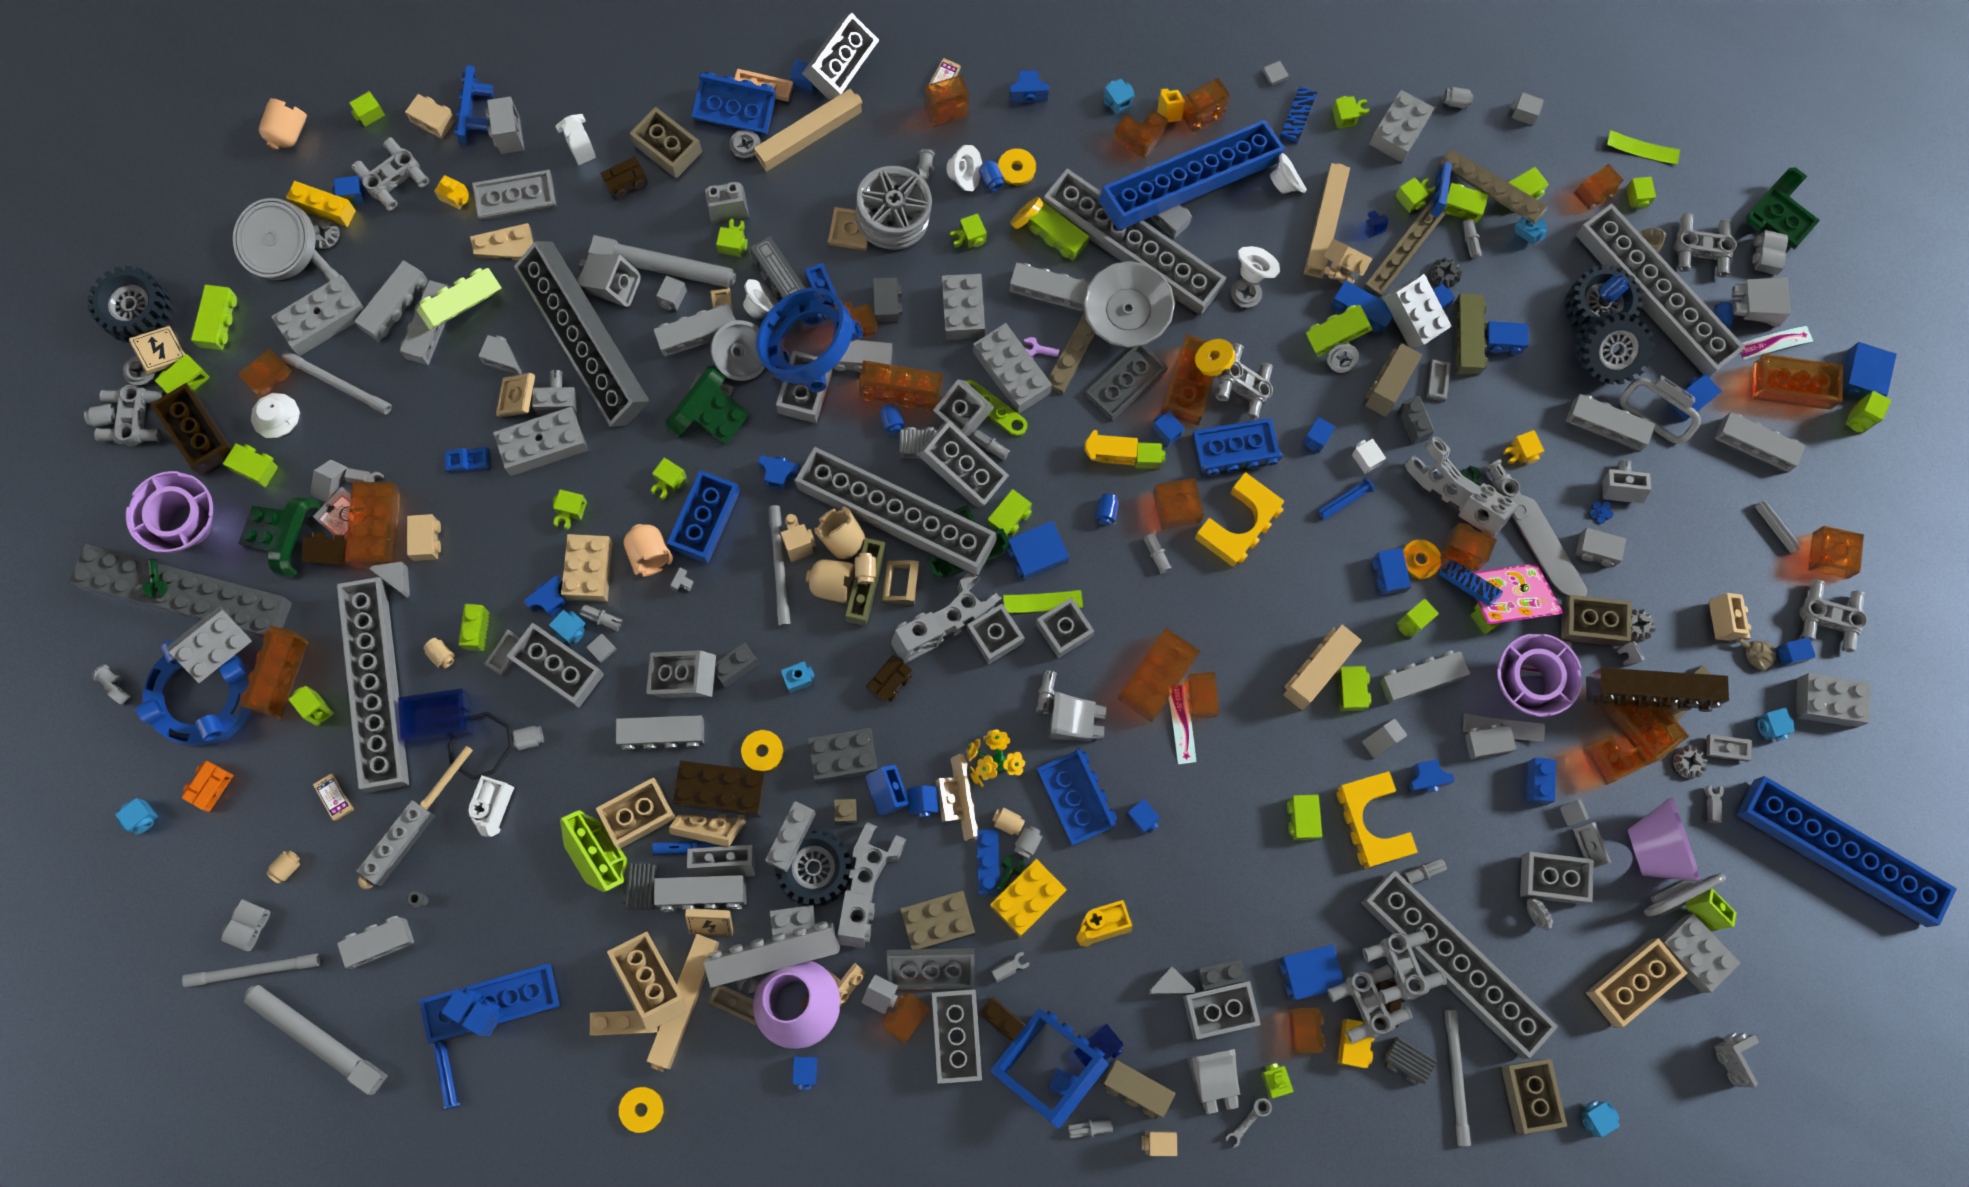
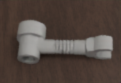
M1262 1097L1256 1099L1253 1104V1110L1247 1115L1246 1119L1233 1132H1229L1225 1136L1226 1141L1230 1136L1236 1137L1237 1140L1233 1144V1148L1240 1144L1243 1134L1259 1116L1265 1117L1271 1113L1272 1105L1270 1101ZM1262 1102L1265 1103V1108L1259 1110L1258 1105Z

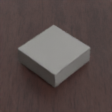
M1281 61L1263 67L1262 70L1271 86L1283 82L1289 77Z
M602 633L586 647L600 663L617 650Z

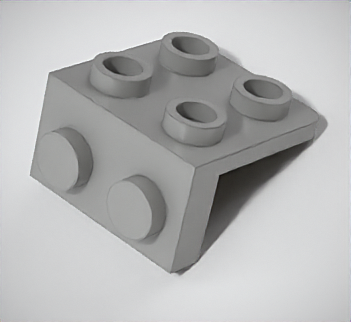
M1744 1032L1738 1035L1731 1033L1723 1037L1724 1041L1714 1047L1717 1051L1716 1056L1718 1060L1725 1065L1728 1071L1727 1076L1731 1083L1737 1087L1754 1088L1758 1086L1754 1075L1741 1052L1760 1043L1756 1035H1746Z

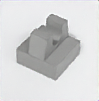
M679 568L670 585V589L678 592L679 588L690 591L694 581L686 578V570Z
M1636 641L1625 644V646L1617 651L1619 655L1623 653H1628L1629 659L1623 662L1624 666L1645 660Z

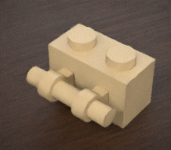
M1333 239L1324 254V257L1333 263L1331 267L1325 268L1324 273L1333 280L1338 279L1342 284L1345 280L1354 284L1355 280L1351 277L1352 272L1363 276L1372 258Z
M789 514L785 519L787 530L781 532L789 559L793 562L814 554L813 547L816 545L811 529L806 530L804 524H798V519L795 515Z
M1725 593L1709 600L1715 639L1732 641L1740 637L1743 640L1751 639V625L1748 624L1746 615L1748 614V608L1744 604L1743 595Z

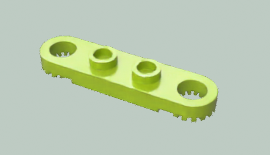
M972 380L966 381L994 406L987 418L1014 437H1020L1026 432L1027 421L1025 418L977 382ZM1020 422L1023 428L1016 431L1012 428V423Z

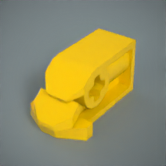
M1093 430L1084 442V451L1091 461L1135 465L1138 438L1097 435L1098 430Z
M1124 900L1090 910L1080 925L1081 929L1076 940L1080 946L1088 947L1091 944L1132 932V923ZM1096 919L1099 925L1096 926L1095 923H1092V920Z

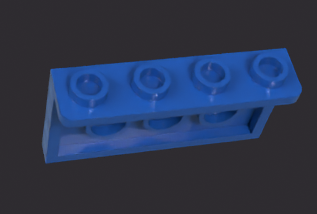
M712 72L699 73L700 82L691 115L693 120L739 130H750L762 135L768 134L777 96L772 86L768 84L755 85L749 80L737 81L730 76L718 77Z
M1272 418L1194 430L1192 433L1201 475L1208 474V476L1219 474L1220 471L1226 470L1227 472H1235L1239 468L1244 467L1254 469L1262 464L1272 466L1278 464L1283 457L1282 452H1279Z
M1080 748L1036 769L1071 846L1114 828L1116 825L1115 821H1117L1113 809L1109 810L1106 804L1108 798L1104 790H1100L1097 785L1099 779L1095 771H1091L1088 763H1090L1088 755L1085 751L1082 752Z

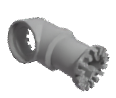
M922 149L917 152L919 165L915 173L920 175L925 182H928L929 174L934 172L932 163L935 152L930 149Z
M106 664L99 666V668L97 667V671L94 670L91 678L94 681H99L104 686L109 697L123 705L130 695L119 687L122 678L119 675L113 674Z

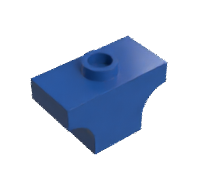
M1038 70L1019 71L1017 83L1010 85V102L1025 101L1030 103L1048 100L1049 86L1048 83L1040 81Z
M760 455L758 461L760 469L766 472L764 477L765 486L784 491L786 490L787 483L791 479L796 478L801 470L800 464L788 462L783 457L772 458Z
M558 575L546 584H540L535 589V592L524 600L533 612L544 610L551 618L568 605L561 595L562 580Z
M1438 759L1412 766L1414 779L1407 784V789L1409 793L1421 790L1431 793L1438 791V787L1449 785L1455 781L1453 774L1444 772L1440 768Z

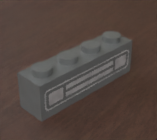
M771 236L750 247L752 254L750 259L755 266L758 265L760 267V274L764 281H769L772 285L770 289L775 297L779 296L782 300L795 291L805 289Z

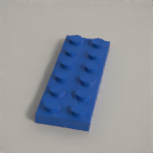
M550 963L466 986V988L473 989L482 994L480 999L491 1000L501 1006L499 1010L504 1015L498 1024L560 1007ZM455 990L419 1000L428 1044L472 1032L462 1026L464 1021L461 1020L460 1023H457L441 1013Z

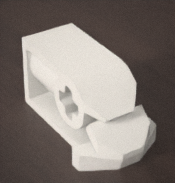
M583 114L568 116L556 125L558 133H564L567 144L578 165L596 158L589 137L582 125L583 122H586Z
M481 775L469 805V815L482 836L492 837L500 832L499 825L514 787L505 782Z

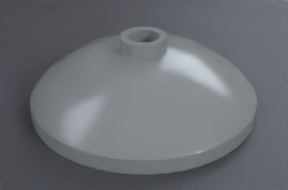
M736 320L724 324L717 330L711 342V356L714 365L724 376L736 381H745L755 378L765 369L756 350L759 327L748 321ZM734 348L738 349V355L734 354Z

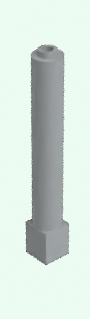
M596 235L593 236L588 252L589 254H620L635 268L726 288L734 285L736 273H733L732 268L618 244L617 240Z
M251 986L245 992L244 1003L346 1076L349 1082L367 1095H374L388 1075L369 1061L360 1058L262 986Z

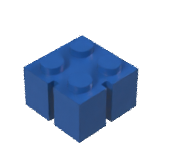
M466 987L464 990L456 989L441 1012L457 1023H460L461 1020L464 1021L462 1026L478 1036L490 1037L504 1015L499 1010L500 1005L491 1000L480 999L482 994Z

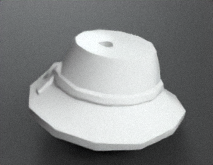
M963 145L947 162L948 177L952 181L957 182L964 191H974L979 185L981 177L979 169L982 165L979 151L973 145Z
M1281 153L1279 155V164L1270 174L1271 180L1282 194L1292 191L1305 193L1307 189L1292 162L1285 154Z
M1250 246L1242 247L1238 251V258L1241 261L1240 274L1248 282L1259 283L1264 278H1275L1280 273L1278 261L1264 249Z
M748 279L744 285L746 291V298L743 303L744 309L751 317L761 320L766 317L768 312L779 301L764 284L757 280Z
M271 393L260 398L252 408L251 422L255 431L265 438H280L290 433L297 425L300 411L295 400L285 394Z

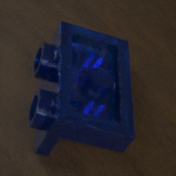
M1105 1024L1087 1039L1090 1042L1088 1044L1090 1048L1093 1049L1096 1046L1105 1054L1103 1056L1105 1060L1109 1057L1115 1059L1123 1052L1121 1047L1125 1045L1108 1024ZM1079 1048L1073 1051L1086 1068L1092 1058Z

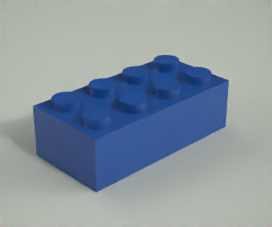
M700 470L667 541L669 549L709 564L740 494L738 484Z

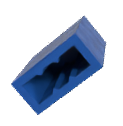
M1861 342L1856 343L1848 351L1840 391L1847 393L1849 396L1861 398L1875 391L1887 397L1897 354Z
M1053 521L1008 539L1009 544L1006 552L1009 558L1013 557L1015 572L1018 577H1022L1023 581L1066 564L1069 561V554Z
M1334 945L1280 958L1279 970L1282 976L1285 975L1287 982L1284 985L1285 992L1288 997H1291V1001L1326 993L1327 989L1344 983Z

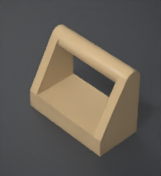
M887 561L882 602L914 606L919 561ZM894 568L910 570L906 596H890Z

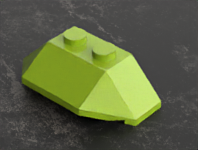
M580 810L561 818L564 848L584 881L604 893L621 885L624 882L627 858L621 849L614 846L603 822L584 814Z

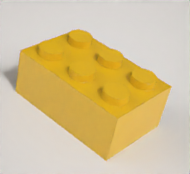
M1036 859L990 904V908L1021 937L1067 889Z

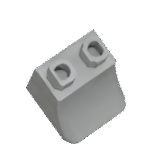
M739 182L709 186L705 189L711 225L729 222L730 219L736 221L749 218L744 188Z
M589 254L587 259H581L579 268L582 272L575 279L587 295L603 298L621 306L631 305L641 280L637 269L620 254Z
M1788 277L1747 279L1744 284L1734 285L1731 289L1733 298H1742V302L1734 303L1733 315L1743 316L1744 320L1759 321L1770 324L1773 327H1780L1791 314Z
M1055 692L1052 702L1049 740L1091 742L1092 739H1103L1104 727L1095 726L1094 719L1105 720L1106 707L1095 705L1096 702Z
M1235 1049L1187 1058L1198 1101L1202 1103L1206 1114L1218 1112L1216 1100L1221 1098L1224 1099L1226 1110L1239 1108L1237 1095H1240Z

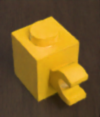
M1168 88L1160 89L1157 111L1163 122L1182 120L1185 100L1179 90L1169 91Z
M445 175L434 190L440 201L459 210L463 204H466L469 198V192L464 184Z
M1535 430L1517 436L1510 443L1512 447L1507 448L1503 454L1510 453L1513 455V458L1509 459L1508 464L1515 463L1517 459L1520 464L1526 462L1532 464L1540 460L1539 457L1545 450Z

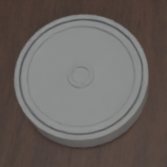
M265 198L249 205L237 219L233 231V247L239 262L249 272L270 280H285L300 273L309 263L315 249V231L310 218L296 205L278 198Z

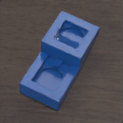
M487 447L471 450L459 448L445 451V471L447 472L474 471L490 468V449Z

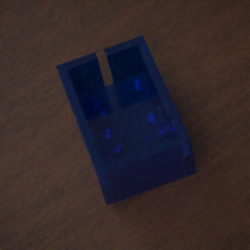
M463 688L398 697L401 739L406 743L411 744L472 735L471 716L466 713L470 712L469 693Z

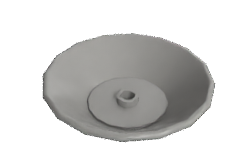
M1127 261L1111 264L1098 272L1087 286L1083 305L1086 320L1096 335L1110 344L1129 348L1146 345L1161 336L1172 321L1175 302L1172 288L1160 272L1147 264ZM1130 307L1132 310L1128 312L1125 308Z

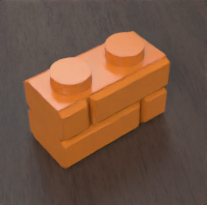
M206 760L197 767L195 771L196 776L192 782L187 783L183 788L184 794L181 798L204 811L210 812L234 775Z

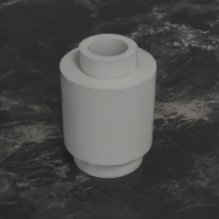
M1446 88L1443 98L1444 104L1466 109L1468 105L1471 106L1473 94H1471L1470 89Z
M112 404L90 407L89 410L84 412L85 421L89 427L93 426L95 428L115 424L117 408L113 407Z
M533 725L514 730V735H512L513 748L517 747L518 751L537 747L540 743H544V736L540 726L535 727Z
M1029 826V828L1024 827L1015 843L1014 851L1029 859L1031 855H1034L1043 838L1039 835L1041 831L1033 826Z

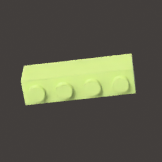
M479 268L470 274L472 277L466 280L462 277L453 283L454 287L450 289L444 287L436 292L437 296L431 299L428 296L419 302L421 305L416 310L429 330L436 328L500 291L501 286L489 268L483 271Z

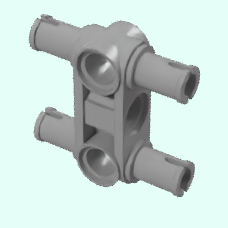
M388 138L383 143V146L392 156L372 171H369L362 161H356L351 167L361 178V184L370 196L380 200L388 211L396 208L398 204L388 192L410 176L419 187H424L429 183V178L420 170V165L413 158L411 152L402 149L393 138Z
M1682 214L1680 217V230L1677 233V240L1673 245L1674 250L1679 255L1678 270L1681 272L1689 271L1691 269V257L1716 260V276L1728 277L1730 275V260L1733 258V251L1737 247L1735 239L1731 236L1732 221L1729 219L1720 220L1719 234L1694 231V215Z
M1233 343L1231 345L1236 354L1235 361L1228 370L1225 369L1222 371V374L1217 375L1220 385L1216 398L1220 401H1228L1232 389L1249 400L1250 404L1246 417L1250 420H1258L1261 406L1266 403V399L1273 393V388L1269 381L1273 366L1269 363H1261L1259 374L1255 373L1240 363L1244 347L1238 343Z
M126 385L118 391L101 390L99 397L102 403H118L114 429L96 428L94 432L95 440L114 441L117 444H125L128 447H135L143 443V441L160 442L162 440L161 430L144 429L147 404L166 395V392L164 390L147 391L145 388H137L134 385Z
M1812 580L1809 596L1806 597L1804 605L1799 610L1804 622L1801 639L1810 637L1811 641L1816 640L1817 625L1843 632L1844 639L1841 650L1856 652L1858 635L1862 633V628L1867 624V617L1862 609L1865 593L1852 591L1848 607L1824 600L1822 595L1825 582L1822 580Z
M1424 929L1409 935L1396 933L1389 938L1383 939L1378 945L1362 949L1366 962L1385 957L1392 970L1397 986L1379 991L1384 1004L1401 998L1403 1000H1413L1427 994L1429 989L1447 984L1443 971L1424 976L1412 951V947L1429 942L1428 934ZM1391 942L1398 943L1400 950L1394 949ZM1408 984H1415L1417 986L1418 991H1412L1409 988Z
M1388 964L1371 972L1369 970L1358 972L1344 980L1345 983L1327 989L1332 1002L1351 995L1364 1022L1362 1025L1346 1031L1351 1044L1367 1037L1376 1038L1393 1031L1396 1025L1413 1019L1408 1006L1389 1013L1381 1000L1376 984L1393 978L1392 970ZM1356 978H1361L1365 981L1364 989H1360L1355 985ZM1376 1019L1383 1021L1385 1025L1384 1030L1376 1029L1374 1025Z

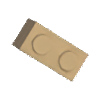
M420 94L415 97L405 111L410 122L441 139L445 137L456 122L452 111L447 106H440L428 96L423 97Z
M433 514L407 516V556L412 561L438 559V553L441 552V544L438 540L441 525L440 521Z
M1145 1131V1136L1141 1137V1148L1149 1156H1177V1132Z

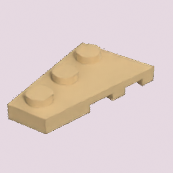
M528 223L470 236L473 252L477 258L500 259L504 257L520 260L534 243Z
M678 815L670 825L669 832L672 835L729 847L746 823V815H738V818H727V815H718V818H706L705 815Z

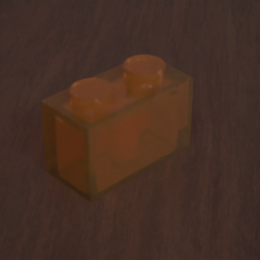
M1607 164L1581 183L1574 194L1590 210L1595 205L1597 207L1601 206L1609 195L1611 197L1616 195L1621 190L1619 186L1624 180L1610 164Z
M269 348L239 372L238 375L261 398L263 395L268 394L279 382L284 381L292 371Z
M1215 672L1190 674L1187 680H1185V691L1189 693L1190 698L1187 701L1188 713H1191L1192 719L1217 717L1220 710Z
M911 992L908 995L903 994L896 1003L899 1007L895 1013L890 1011L883 1020V1023L886 1024L883 1028L904 1045L931 1010L929 1006Z
M1319 1008L1289 1009L1293 1054L1323 1053V1048L1326 1046L1325 1036L1321 1035V1026L1324 1024L1323 1013L1319 1012Z

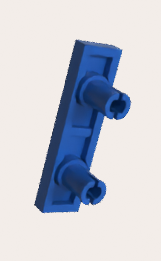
M470 65L466 66V72H462L461 83L464 84V88L459 91V101H462L461 107H457L459 124H455L454 136L458 137V143L467 145L468 131L470 129L488 132L489 120L471 117L473 96L493 97V85L476 83L475 66Z

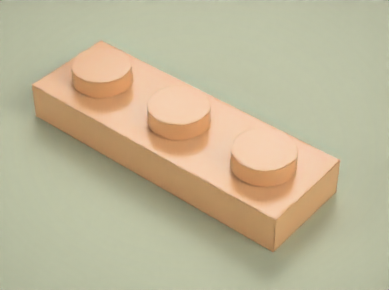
M737 69L734 78L737 81L749 80L755 85L760 86L761 84H768L775 90L776 99L789 102L794 86L793 81Z

